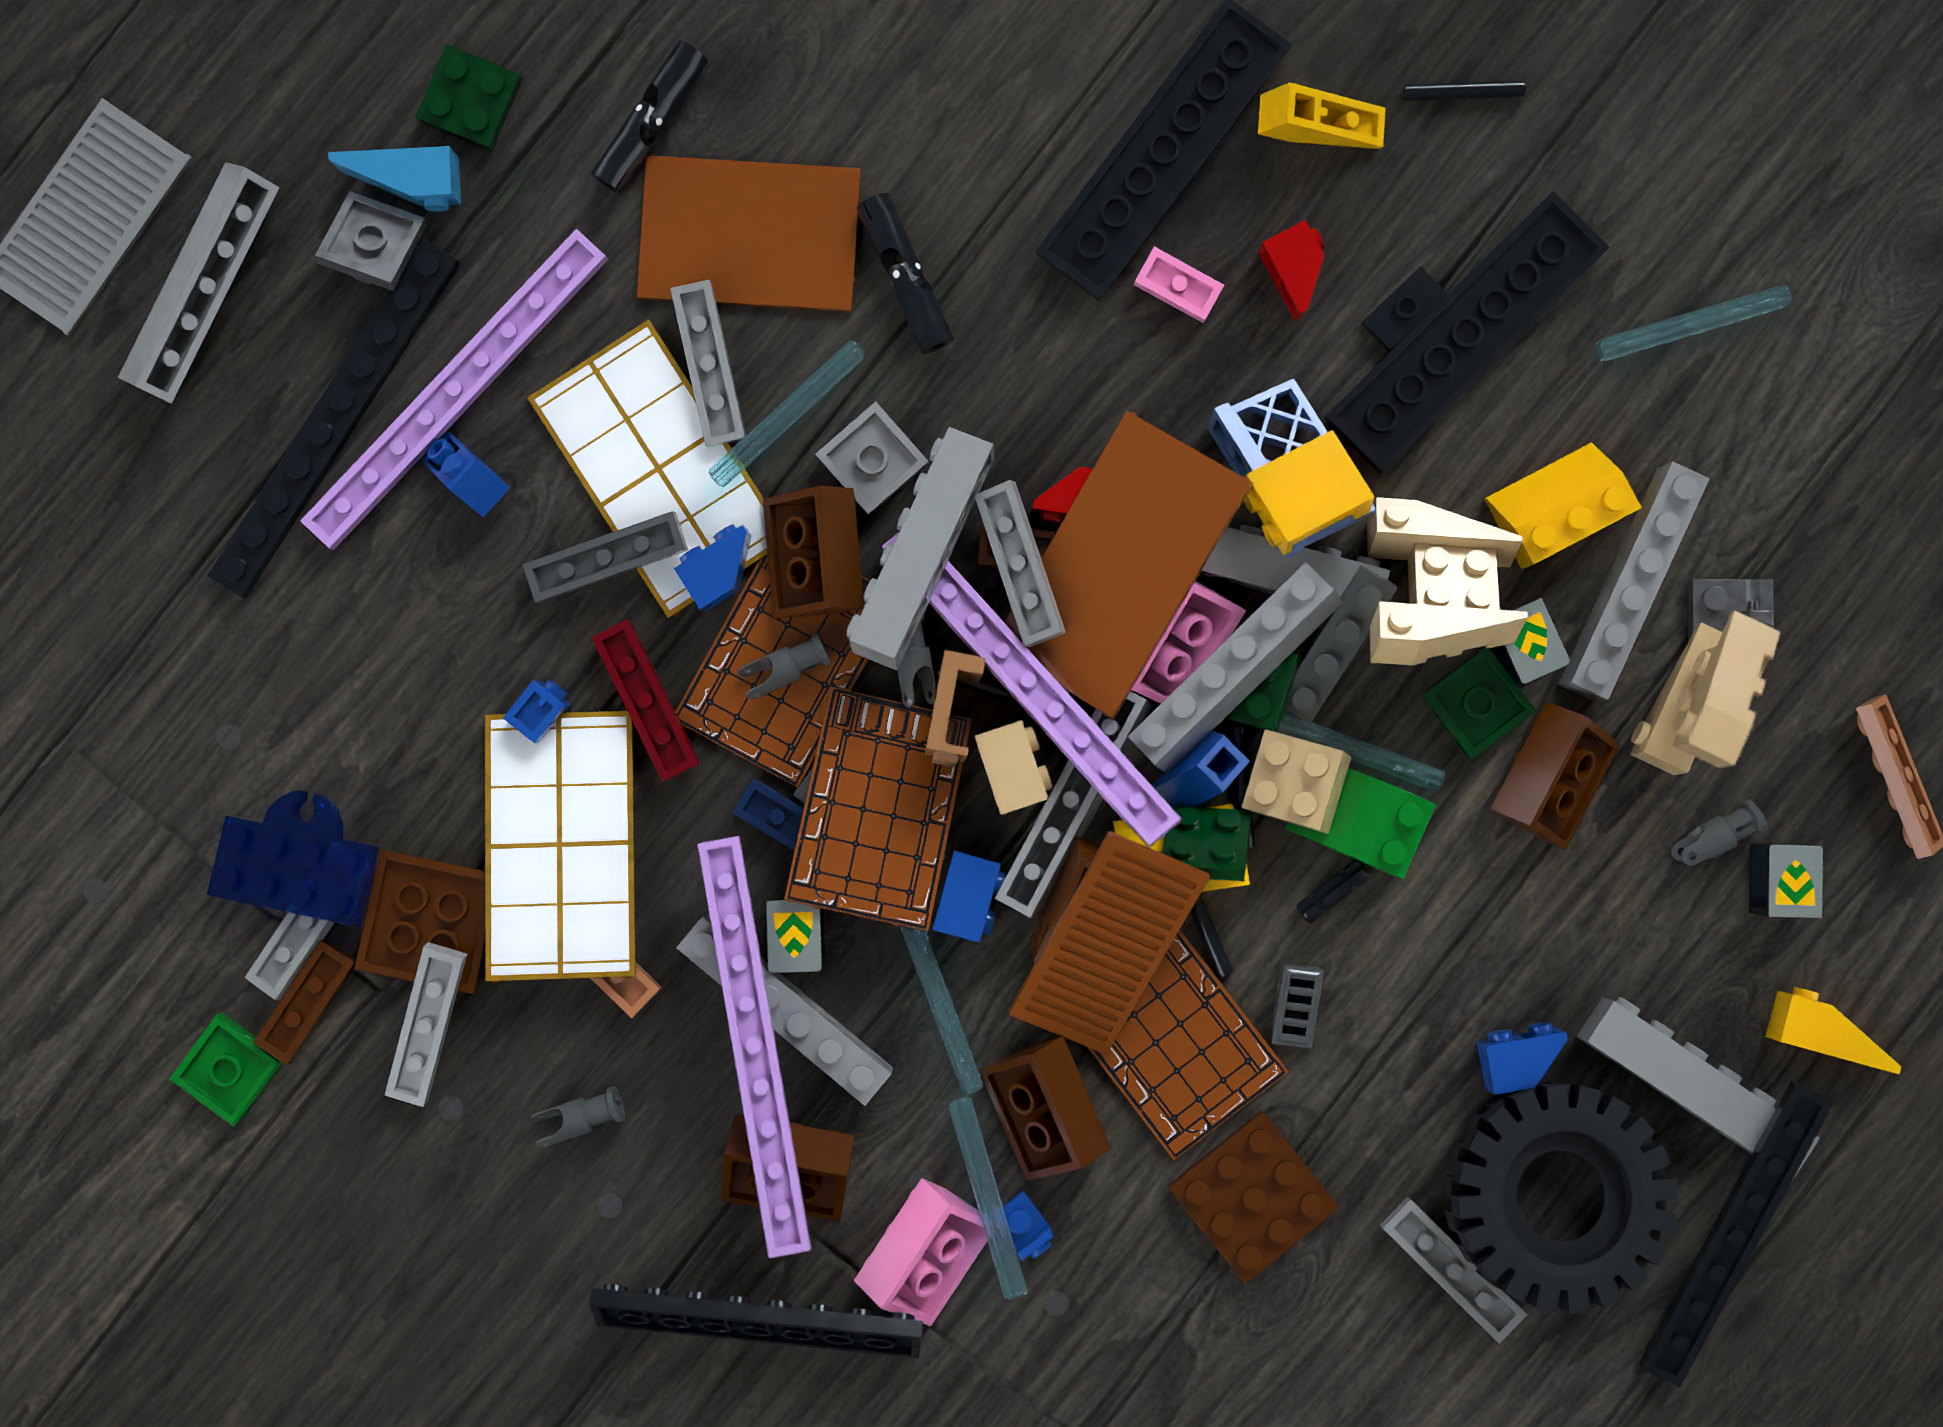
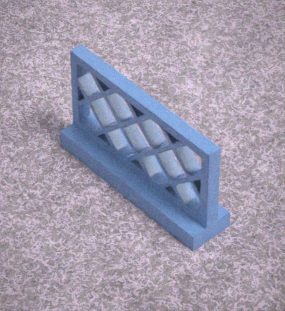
M1294 378L1233 406L1225 403L1214 408L1207 426L1231 468L1240 476H1246L1247 473L1271 462L1265 459L1260 451L1263 442L1285 449L1284 454L1303 445L1293 441L1297 427L1312 431L1316 438L1327 433V430ZM1289 394L1297 407L1295 415L1272 409L1275 399ZM1246 412L1264 416L1261 431L1246 427L1239 416ZM1270 418L1292 425L1288 440L1266 433ZM1372 504L1370 512L1356 520L1351 514L1293 545L1292 552L1285 556L1289 559L1301 553L1305 546L1373 515L1376 511L1375 506Z

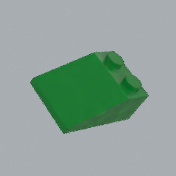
M1348 768L1329 834L1286 822L1284 829L1390 876L1404 879L1436 804L1401 788Z

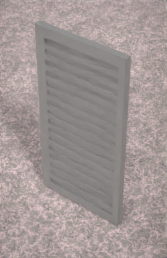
M102 98L1 242L0 289L61 329L65 335L71 336L193 160L189 154H184Z

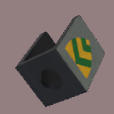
M1542 598L1509 610L1527 612L1528 618L1514 643L1492 647L1491 649L1516 684L1528 683L1570 663L1567 652Z
M1752 843L1750 845L1749 913L1768 917L1822 918L1823 848L1821 846L1802 844Z
M784 897L767 900L769 972L820 971L825 965L824 909H815L812 906L785 901Z

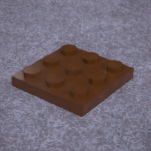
M386 849L380 850L355 969L415 981L423 947L430 942L467 954L458 991L471 994L477 993L486 953L485 870Z
M1262 1110L1257 1112L1167 1185L1169 1190L1245 1284L1340 1208Z

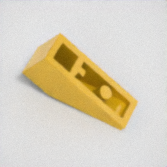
M1289 82L1260 95L1258 134L1294 143L1379 149L1383 147L1386 108Z
M1795 986L1792 994L1777 990L1765 1037L1900 1074L1901 1066L1833 1005L1819 1002V993Z

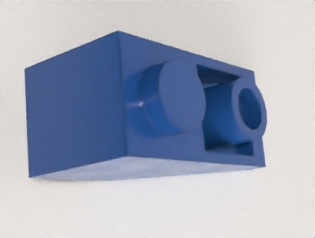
M449 431L443 438L436 440L430 446L427 455L422 460L452 493L483 518L510 489L489 466Z
M734 524L729 525L713 536L716 542L703 550L700 546L694 547L679 558L681 564L676 566L674 570L699 610L706 612L739 591L752 536L745 526L741 525L736 528Z
M1211 731L1168 774L1163 772L1152 787L1169 806L1195 807L1224 792L1250 761L1223 734Z
M1550 1022L1528 1025V1032L1512 1035V1030H1498L1487 1033L1488 1039L1476 1041L1485 1089L1497 1095L1535 1088L1567 1042L1566 1031L1552 1027Z

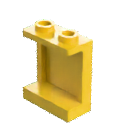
M1331 430L1247 473L1246 477L1253 484L1243 501L1252 514L1257 512L1264 523L1262 530L1268 543L1272 547L1278 546L1281 553L1286 555L1292 552L1293 545L1345 517L1352 514L1356 520L1368 514L1375 496L1334 431Z

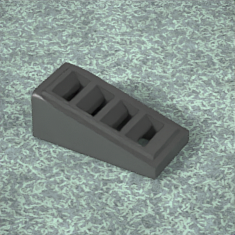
M1280 963L1271 1044L1312 1049L1324 974L1322 968ZM1290 979L1310 980L1309 988L1290 986ZM1288 994L1308 996L1307 1004L1287 1001ZM1285 1010L1306 1012L1305 1019L1284 1017ZM1283 1025L1304 1028V1034L1302 1036L1282 1033Z

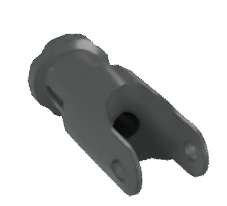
M923 615L898 669L902 701L906 707H912L915 701L913 690L915 674L923 684L927 703L934 704L937 690L930 647L925 646L922 627L925 615Z
M818 632L812 634L811 639L792 648L785 646L744 665L738 670V676L748 677L762 670H772V674L763 684L747 692V698L753 700L801 679L803 673L822 664L825 666L832 665V660Z
M1747 799L1741 803V808L1724 817L1715 816L1699 825L1687 837L1672 846L1671 855L1675 860L1683 861L1685 864L1692 866L1705 859L1719 857L1736 848L1738 841L1751 834L1766 832L1768 830L1767 821L1752 800ZM1679 848H1683L1681 855L1677 852Z
M612 1086L607 1088L604 1094L586 1100L580 1097L533 1114L530 1117V1120L533 1122L543 1121L559 1115L563 1116L562 1127L554 1135L538 1140L535 1145L536 1147H547L591 1133L594 1127L613 1120L617 1123L625 1121V1107L618 1089Z

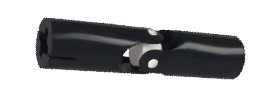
M678 40L643 93L642 99L634 107L591 172V175L611 191L619 195L622 194L664 130L666 123L674 115L708 63V59L699 50L685 41ZM640 124L648 128L641 136H639Z
M880 193L864 200L856 209L885 273L895 289L896 297L921 353L929 354L944 348L954 341L953 334L928 281L925 280L921 264L889 193ZM899 252L905 257V263L896 264Z

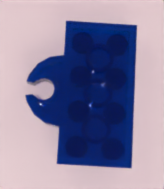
M302 790L292 791L279 797L268 808L262 823L231 816L225 817L207 895L361 927L380 847L343 840L344 824L339 809L329 798L321 794H314L312 799L314 815L308 822H304L300 815L302 805L308 800V792Z

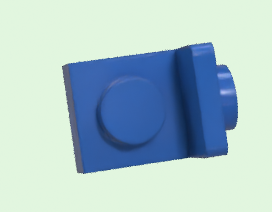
M548 679L546 683L533 680L503 719L536 744L539 743L562 712H567L572 705L564 699L568 693L552 680Z
M1024 1189L991 1213L993 1220L1016 1249V1254L1020 1260L1025 1259L1029 1255L1034 1259L1051 1246L1049 1240L1054 1236L1053 1229Z

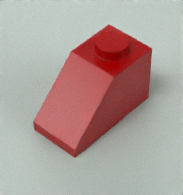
M1306 220L1262 242L1258 250V254L1294 322L1301 319L1308 310L1324 258L1323 250L1325 245L1316 228L1310 229Z

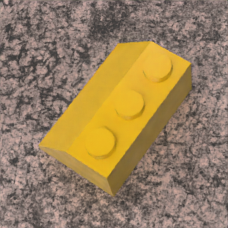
M1593 443L1572 452L1484 499L1500 529L1522 536L1523 542L1515 556L1521 569L1540 562L1642 508L1624 473Z

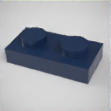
M753 778L732 813L793 851L795 850L804 808Z

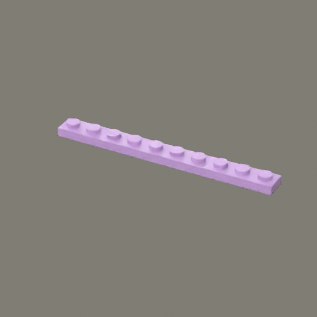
M576 229L300 521L328 548L334 550L429 450L430 446L453 425L608 261L607 257Z
M899 533L882 545L883 552L888 543H895ZM948 561L929 604L976 656L986 658L985 666L1140 840L1148 848L1152 847L1179 824L1181 818Z
M740 836L698 843L769 1258L810 1251L809 1231Z

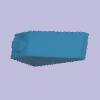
M450 146L328 152L329 161L340 172L420 207H424L427 211L442 212L449 210L451 205H461L459 157Z

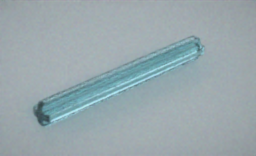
M1779 285L1605 337L1596 342V350L1600 360L1607 361L1778 310L1791 304L1790 290L1786 285Z
M853 340L848 341L709 469L708 473L712 480L720 487L728 485L864 359L865 353L862 348Z
M1286 712L1283 714L1278 730L1280 734L1344 751L1352 757L1351 760L1433 791H1438L1444 781L1445 773L1440 769Z
M900 926L961 1090L964 1094L976 1092L983 1088V1082L927 934L922 930Z
M964 1097L949 1103V1110L1003 1296L1005 1299H1014L1026 1294L1027 1287L972 1099Z

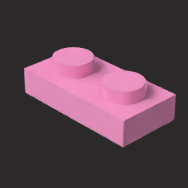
M1156 247L1152 249L1134 282L1136 287L1202 323L1206 320L1224 287V284Z

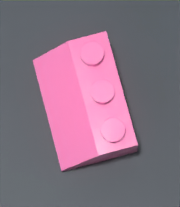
M1195 581L1131 690L1162 703L1233 634L1246 610Z
M921 1178L893 1222L888 1226L872 1254L866 1259L854 1281L881 1309L892 1313L912 1314L915 1316V1320L923 1321V1324L931 1326L998 1225L995 1221L946 1188Z

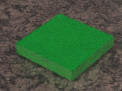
M221 1012L216 1014L169 1080L231 1126L235 1127L245 1117L281 1068L283 1062L254 1044L253 1042L256 1039L254 1035Z

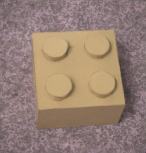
M1021 720L975 736L1001 815L1048 799L1046 791L1053 789L1046 766L1037 767L1033 752L1040 748L1032 726L1024 728Z
M1265 729L1242 808L1251 810L1253 813L1329 834L1352 757L1338 749Z

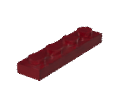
M627 619L591 637L662 782H666L700 765L701 762L631 620Z

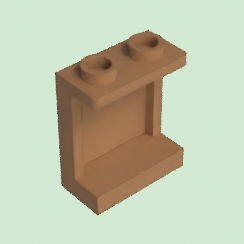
M945 650L925 749V755L933 756L931 763L956 767L957 761L964 762L966 760L969 748L945 742L956 679L980 682L986 658Z

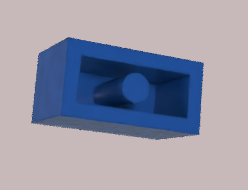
M954 850L933 930L980 943L982 934L990 936L996 912L989 910L993 895H997L1007 874L999 871L1001 862Z

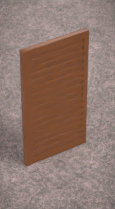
M1109 831L1011 1005L1009 1015L1107 1055L1210 878L1209 873Z

